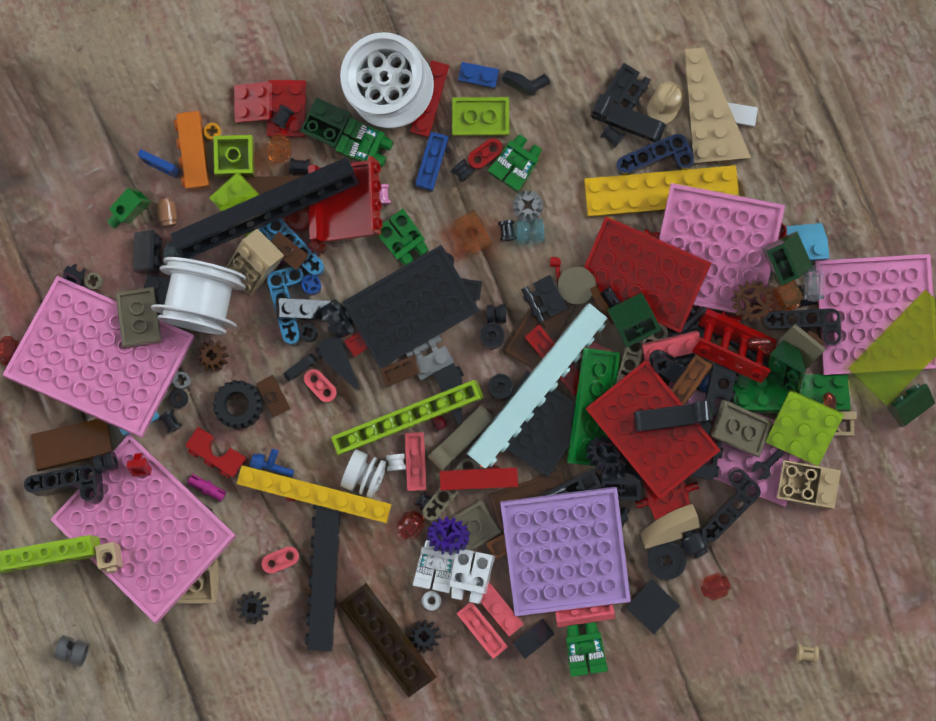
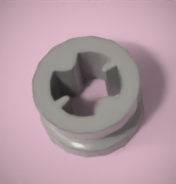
M182 371L177 372L173 378L174 386L179 389H186L191 383L190 376ZM183 375L182 377L187 378V380L184 381V385L182 386L180 383H177V380L180 379L179 376Z

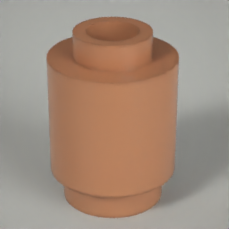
M170 198L160 199L159 203L156 204V209L161 227L176 225V220L178 219L175 202L171 201Z

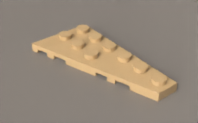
M685 49L694 163L751 159L705 49Z

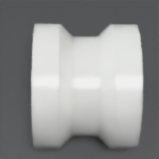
M405 454L387 455V471L405 470L406 465L403 462Z

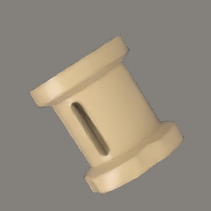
M798 644L797 662L807 660L817 663L819 647H805L802 644Z

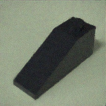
M333 336L317 342L318 348H316L319 359L323 358L354 389L360 390L341 338Z
M454 363L433 373L442 392L462 385L461 377L464 374L460 366L456 367ZM462 407L452 411L458 426L462 424Z
M592 467L541 494V496L594 490L602 487Z

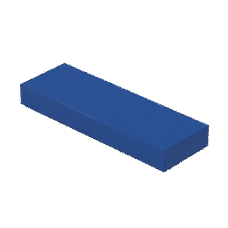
M430 132L415 182L416 187L430 191L434 190L449 136Z

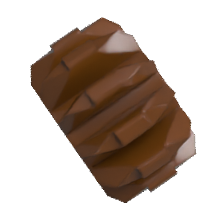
M213 340L209 341V346L203 342L202 345L205 349H197L202 355H197L196 359H203L198 365H205V371H208L211 367L214 373L216 372V366L220 370L223 369L222 362L228 364V361L223 359V357H229V353H223L227 347L222 346L220 348V341H217L215 346ZM211 352L217 354V358L214 357L215 360L213 361L208 358L209 354L212 355Z

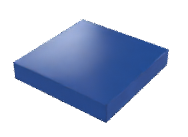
M142 149L139 150L137 155L145 164L174 178H178L180 171L175 165Z

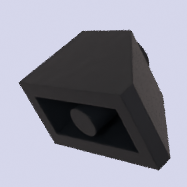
M542 619L512 643L525 659L555 634L544 619Z

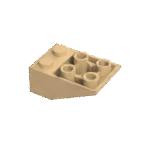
M256 229L241 241L226 268L246 276V280L241 282L246 287L243 291L252 296L268 278V275L276 269L284 255Z
M783 460L777 498L821 508L835 509L841 470Z

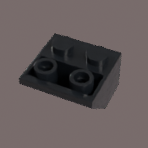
M155 230L134 232L133 271L136 273H159V269L163 264L162 257H160V250L163 249V238H160V235Z
M628 461L624 469L620 470L618 474L615 471L612 475L608 471L602 474V488L617 487L618 500L641 501V476Z

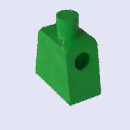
M128 187L109 208L113 215L107 222L114 229L120 223L130 224L151 202L139 189Z

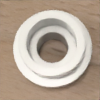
M435 591L426 592L422 597V604L427 610H436L441 605V597ZM434 597L435 603L429 604L428 598Z

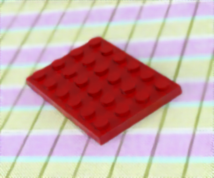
M605 216L584 267L594 275L596 286L601 292L608 287H612V290L622 302L642 292L657 322L681 333L712 262Z
M645 360L589 405L586 410L660 500L721 450L700 424L636 432L633 412L683 405L648 361Z

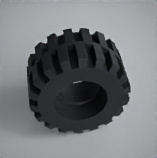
M232 380V382L224 383L223 387L220 386L218 388L219 391L214 395L215 400L212 404L214 405L213 411L216 414V418L225 426L233 429H246L248 426L254 425V422L259 420L260 413L263 411L262 396L257 389L242 380ZM235 394H243L249 401L248 410L241 416H234L227 409L228 400Z

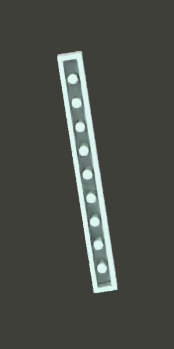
M590 303L587 304L466 454L485 469L488 466L491 468L497 461L496 455L500 451L503 453L510 445L508 443L509 439L512 436L515 438L520 433L522 423L524 421L528 422L532 418L534 408L536 406L540 407L545 402L546 398L544 396L547 392H552L557 387L558 383L556 381L560 376L565 377L570 371L568 366L572 361L576 363L583 354L581 350L585 346L588 348L595 339L593 335L597 331L600 333L607 325L605 323L607 317Z

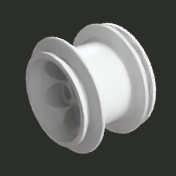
M383 32L374 33L360 39L347 52L341 66V85L346 99L364 120L377 127L398 128L410 124L421 116L431 101L434 89L432 71L417 47L399 35ZM396 62H402L400 67L394 68ZM387 75L389 79L384 82L382 78ZM367 77H372L371 82L366 84ZM410 78L407 84H402L403 79ZM380 93V97L377 100H372L374 94ZM399 94L398 99L391 100L392 95Z
M178 257L164 258L163 262L166 265L161 266L160 270L171 276L165 304H154L151 306L152 310L162 314L157 317L159 321L176 327L215 335H226L227 331L223 328L233 329L237 327L236 323L226 319L232 290H244L246 288L241 283L246 280L245 275L207 262Z

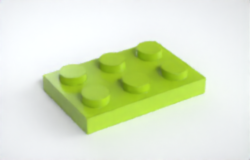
M452 97V136H509V97Z
M237 172L209 198L223 211L259 194ZM253 231L244 234V236L247 237V236H248L249 234H251Z

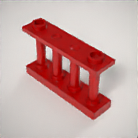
M707 308L698 323L699 326L705 328L704 336L699 338L691 352L762 383L770 372L769 368L763 366L764 356H768L774 348L776 339ZM712 332L723 336L721 346L710 342ZM730 340L740 344L738 354L728 350ZM747 348L757 352L755 362L745 358Z

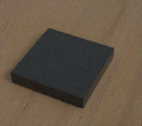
M651 579L625 608L655 634L680 605Z

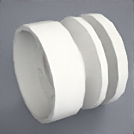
M355 449L340 486L353 491L356 485L359 484L361 485L359 494L363 495L365 489L368 488L366 497L371 499L383 480L386 461L381 460L379 466L375 467L376 457L368 464L366 463L368 454Z

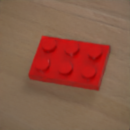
M268 80V82L272 83V118L279 111L280 104L286 106L295 114L289 118L285 125V130L276 126L271 121H267V137L305 138V134L301 133L300 130L306 120V80Z

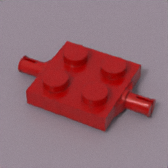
M683 481L660 500L650 487L643 482L645 498L634 502L635 505L643 503L637 505V509L648 506L655 520L672 511L690 505L689 492L699 489V486L691 488L698 485V482L686 485Z

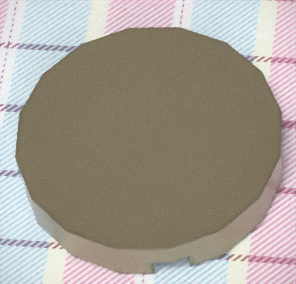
M580 266L568 268L561 274L558 280V290L562 298L568 303L576 305L590 300L592 297L590 288L596 286L594 275L585 267Z

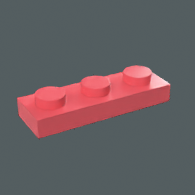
M689 332L641 344L644 360L650 363V353L658 349L673 357L693 353L691 352L692 348L700 338L699 332Z
M424 432L405 433L407 491L427 490Z
M489 582L487 593L483 594L481 603L506 634L511 636L524 624L518 616H515L513 610Z
M473 602L468 603L456 613L492 659L508 647Z
M613 604L555 611L557 627L615 619Z

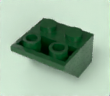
M316 97L300 132L335 148L341 136L344 135L343 131L352 115L350 112Z
M797 231L762 247L776 282L781 286L800 278L812 267Z
M642 292L607 309L626 347L661 331Z
M782 340L770 354L768 365L770 372L766 378L788 392L793 390L801 394L806 370L800 349Z
M917 383L905 391V396H898L890 402L891 406L887 409L900 427L906 426L935 404V400L926 383L922 385Z

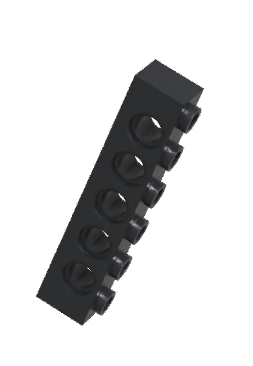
M714 362L705 401H711L712 415L716 417L719 408L714 405V400L721 398L728 402L734 401L736 391L733 390L734 383H738L740 373ZM720 379L727 381V389H721L718 386ZM710 423L700 424L710 436L713 426ZM716 440V445L721 451L712 457L711 464H703L690 475L691 477L713 481L714 477H718L720 466H717L718 458H722L724 450L721 447V441Z

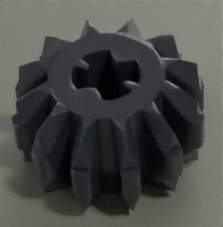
M249 591V598L246 594L242 595L245 602L242 600L237 601L242 607L236 608V611H243L239 616L240 619L247 616L245 623H249L252 618V623L257 624V618L260 621L264 620L261 613L264 615L269 614L268 611L263 609L270 607V605H263L262 602L266 601L267 598L262 597L259 599L260 592H257L254 598L253 591ZM251 602L252 604H257V607L255 608V613L254 611H249V608L251 607L249 604Z
M426 619L423 620L422 627L419 621L416 622L418 629L413 626L410 627V630L415 632V634H408L409 638H415L411 643L418 644L415 647L417 651L420 646H423V653L426 652V646H428L430 651H433L431 643L435 646L439 645L434 638H441L439 634L434 635L435 632L439 631V627L432 630L434 622L432 621L428 627L426 626ZM422 631H426L430 635V639L427 638L425 642L419 637V633L422 634Z

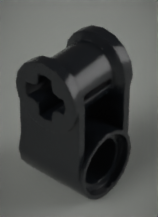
M660 349L650 353L649 361L653 365L654 370L674 383L679 380L688 368L682 360Z

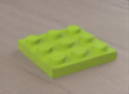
M790 390L765 442L819 466L844 414Z

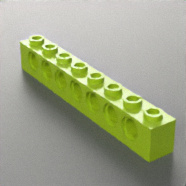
M472 380L334 435L331 439L337 454L342 455L484 399L478 381Z

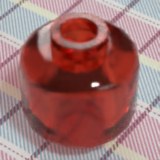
M304 208L286 216V224L290 229L301 233L309 230V210Z
M4 336L0 340V364L8 366L20 344L11 336Z
M415 510L404 512L396 525L399 530L398 534L406 540L408 538L416 539L425 528L424 517Z
M721 573L705 577L703 579V586H701L704 597L708 596L712 601L726 597L731 589L727 576Z

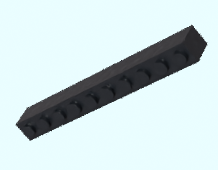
M345 157L175 231L170 235L180 258L189 259L359 185V182L348 157Z

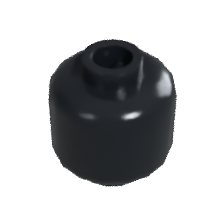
M689 530L683 534L685 538L681 541V546L688 557L698 559L709 552L707 549L710 544L703 538L702 531L694 532V530Z

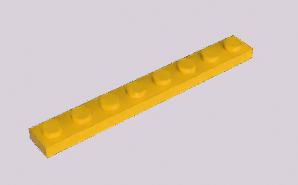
M243 465L241 466L237 481L238 485L384 523L388 521L392 506L389 503Z

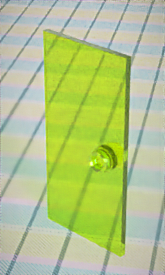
M925 289L848 368L886 406L936 357V299Z

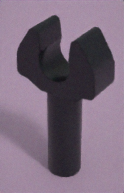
M778 449L765 462L756 461L752 466L751 472H755L759 467L763 468L764 473L758 479L768 478L771 475L769 472L770 467L784 453Z

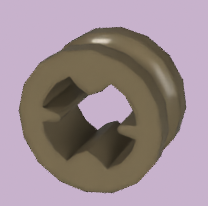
M92 272L86 275L84 281L89 289L98 290L102 287L103 278L99 274ZM92 277L99 280L96 282V286L89 284L92 281Z

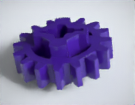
M445 517L443 521L438 518L437 523L432 522L431 527L428 528L427 540L430 541V547L435 546V552L441 550L442 555L448 552L452 556L454 551L456 554H459L460 549L465 550L466 545L469 543L470 532L467 531V525L462 526V521L455 522L454 517L452 520Z

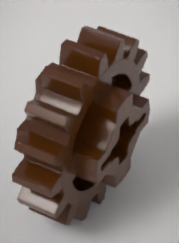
M755 279L752 280L751 284L745 280V286L738 284L740 290H734L733 293L736 297L731 298L733 302H736L732 307L733 309L738 308L736 311L737 316L742 314L743 320L749 317L750 322L753 321L754 317L758 321H760L761 315L767 317L766 310L772 311L769 304H774V301L769 299L773 296V293H767L769 287L765 286L763 288V282L760 281L756 284ZM753 288V290L750 291V292H747V293L744 292V291H746V290H748V289ZM761 292L765 295V302L760 298ZM755 297V299H756L757 302H756V303L752 302L751 305H750V302H749L748 299H749V298H750V299H753V298ZM740 299L745 302L744 309L740 306ZM755 309H761L758 312L752 313V311Z

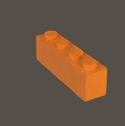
M199 111L176 114L177 120H174L175 131L179 132V138H176L178 150L181 149L182 156L179 157L180 168H183L184 175H181L182 186L188 192L211 189L202 115Z

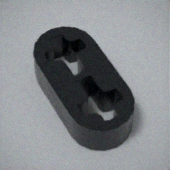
M311 353L285 371L283 376L288 382H291L317 363L318 360Z

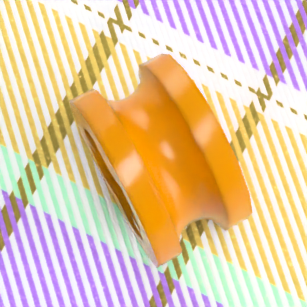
M209 123L204 127V135L210 141H214V136H221L222 134L220 127L216 123ZM214 127L215 130L218 132L214 133V135L211 137L210 133H208V130L210 131Z

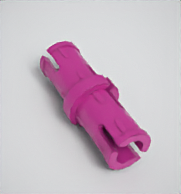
M192 474L187 482V485L202 492L201 494H207L219 502H222L227 491L213 485L211 481L203 480L195 474Z

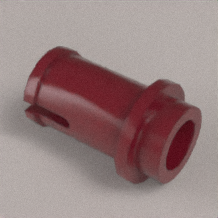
M442 416L431 419L434 425L433 429H436L437 432L447 427V420H444Z

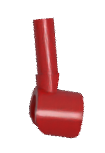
M551 257L550 267H556L555 272L558 283L561 276V260L558 257Z

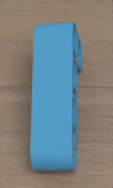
M278 219L258 229L264 236H267L269 241L278 232L285 237L293 236V243L301 250H307L309 255L301 266L311 275L317 277L323 275L325 271L323 262L282 219ZM274 223H281L280 230H272ZM310 260H312V262L315 265L319 264V271L313 270V267L309 263Z
M293 267L274 271L268 275L267 283L275 312L278 296L285 295L287 299H291L288 288L302 283L304 274L300 268L297 270L300 273V278L296 281L290 279L291 274L296 272ZM274 277H281L280 285H272ZM278 319L283 340L291 346L298 344L301 337L297 320L291 319L285 323L282 319ZM284 327H291L292 332L296 334L293 341L287 338L290 336L288 328L284 329Z

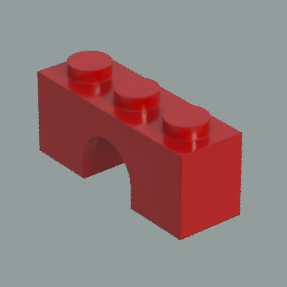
M197 427L185 445L189 448L187 452L196 458L198 456L205 459L204 463L211 468H214V466L220 468L221 471L219 473L228 479L231 476L236 478L241 470V466H244L248 458L233 448H229L227 453L221 457L215 456L212 452V444L216 437Z

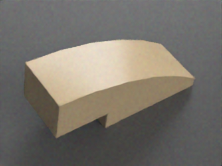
M693 504L672 511L645 528L640 533L645 549L681 539L682 532L700 528L698 515Z

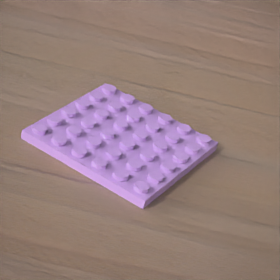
M617 487L500 501L515 616L631 602Z

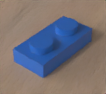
M462 62L458 82L495 89L499 69Z

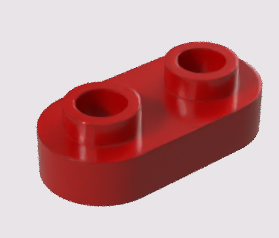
M495 138L488 139L469 154V165L477 170L484 168L502 153V143ZM491 146H494L497 150L495 152H491L489 148ZM476 157L481 158V162L475 163L474 159Z

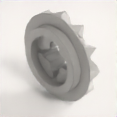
M523 191L517 194L513 201L515 215L525 221L536 219L543 210L542 199L539 194L533 191ZM522 200L526 202L534 200L531 205L534 211L529 208L523 210L525 204Z

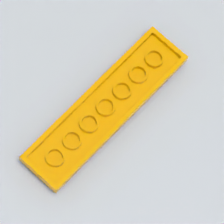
M736 165L585 178L587 216L596 217L664 211L671 183L739 196Z

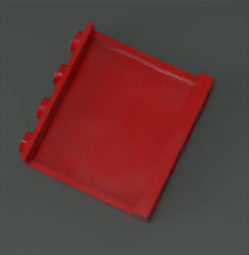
M368 156L367 161L351 163L359 185L309 206L310 240L320 244L381 235L382 220L380 218V210L382 209V203L380 200L381 183L379 181L381 166L378 160ZM309 165L308 173L318 170L320 167Z

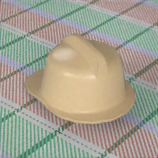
M674 82L661 84L648 103V116L665 124L671 122L684 103L685 92L683 88Z

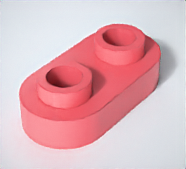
M311 369L305 373V384L321 401L328 403L336 398V388L319 370ZM317 376V382L312 383L311 377ZM327 389L331 391L328 397L324 396V391Z
M289 546L268 554L262 560V568L270 574L288 568L298 562L299 552L296 548ZM289 552L293 554V558L291 560H288L286 558V555ZM270 560L275 561V566L273 568H271L268 564Z

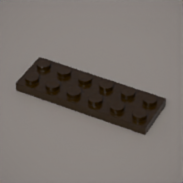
M367 583L339 603V606L408 698L437 677Z

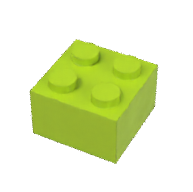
M214 136L215 176L217 178L232 177L235 173L239 172L243 177H255L253 136Z

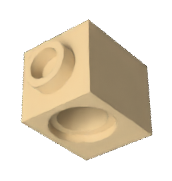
M111 542L95 546L99 570L110 574L117 572L119 568H123L119 544ZM112 554L111 562L107 563V557Z

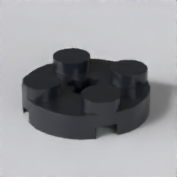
M334 299L322 307L323 321L328 322L330 326L327 328L335 337L343 338L353 333L352 319L346 308L338 300Z
M674 542L654 546L650 549L647 556L648 568L659 579H675L683 573L686 567L685 553ZM669 555L672 563L664 566V562L661 559Z

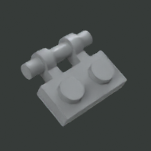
M440 335L406 354L407 357L412 355L417 357V362L422 372L418 374L420 381L454 363L446 346L440 349L437 348L436 344L442 341ZM431 347L433 352L423 357L421 352Z

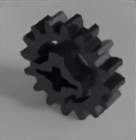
M602 435L601 438L596 436L594 440L590 441L586 453H588L586 458L591 460L590 465L596 466V471L602 469V474L608 471L612 475L614 471L618 474L620 470L624 469L627 459L609 438L606 439Z

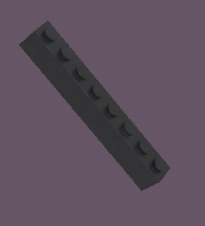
M313 504V509H316V517H312V528L315 529V536H311V548H314V556H310V567H313V573L309 575L308 586L312 587L311 595L308 594L307 606H311L310 614H307L306 626H309V634L306 633L305 645H308V650L332 651L341 511Z

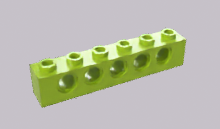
M87 535L0 551V574L96 557L95 546L100 545V538Z

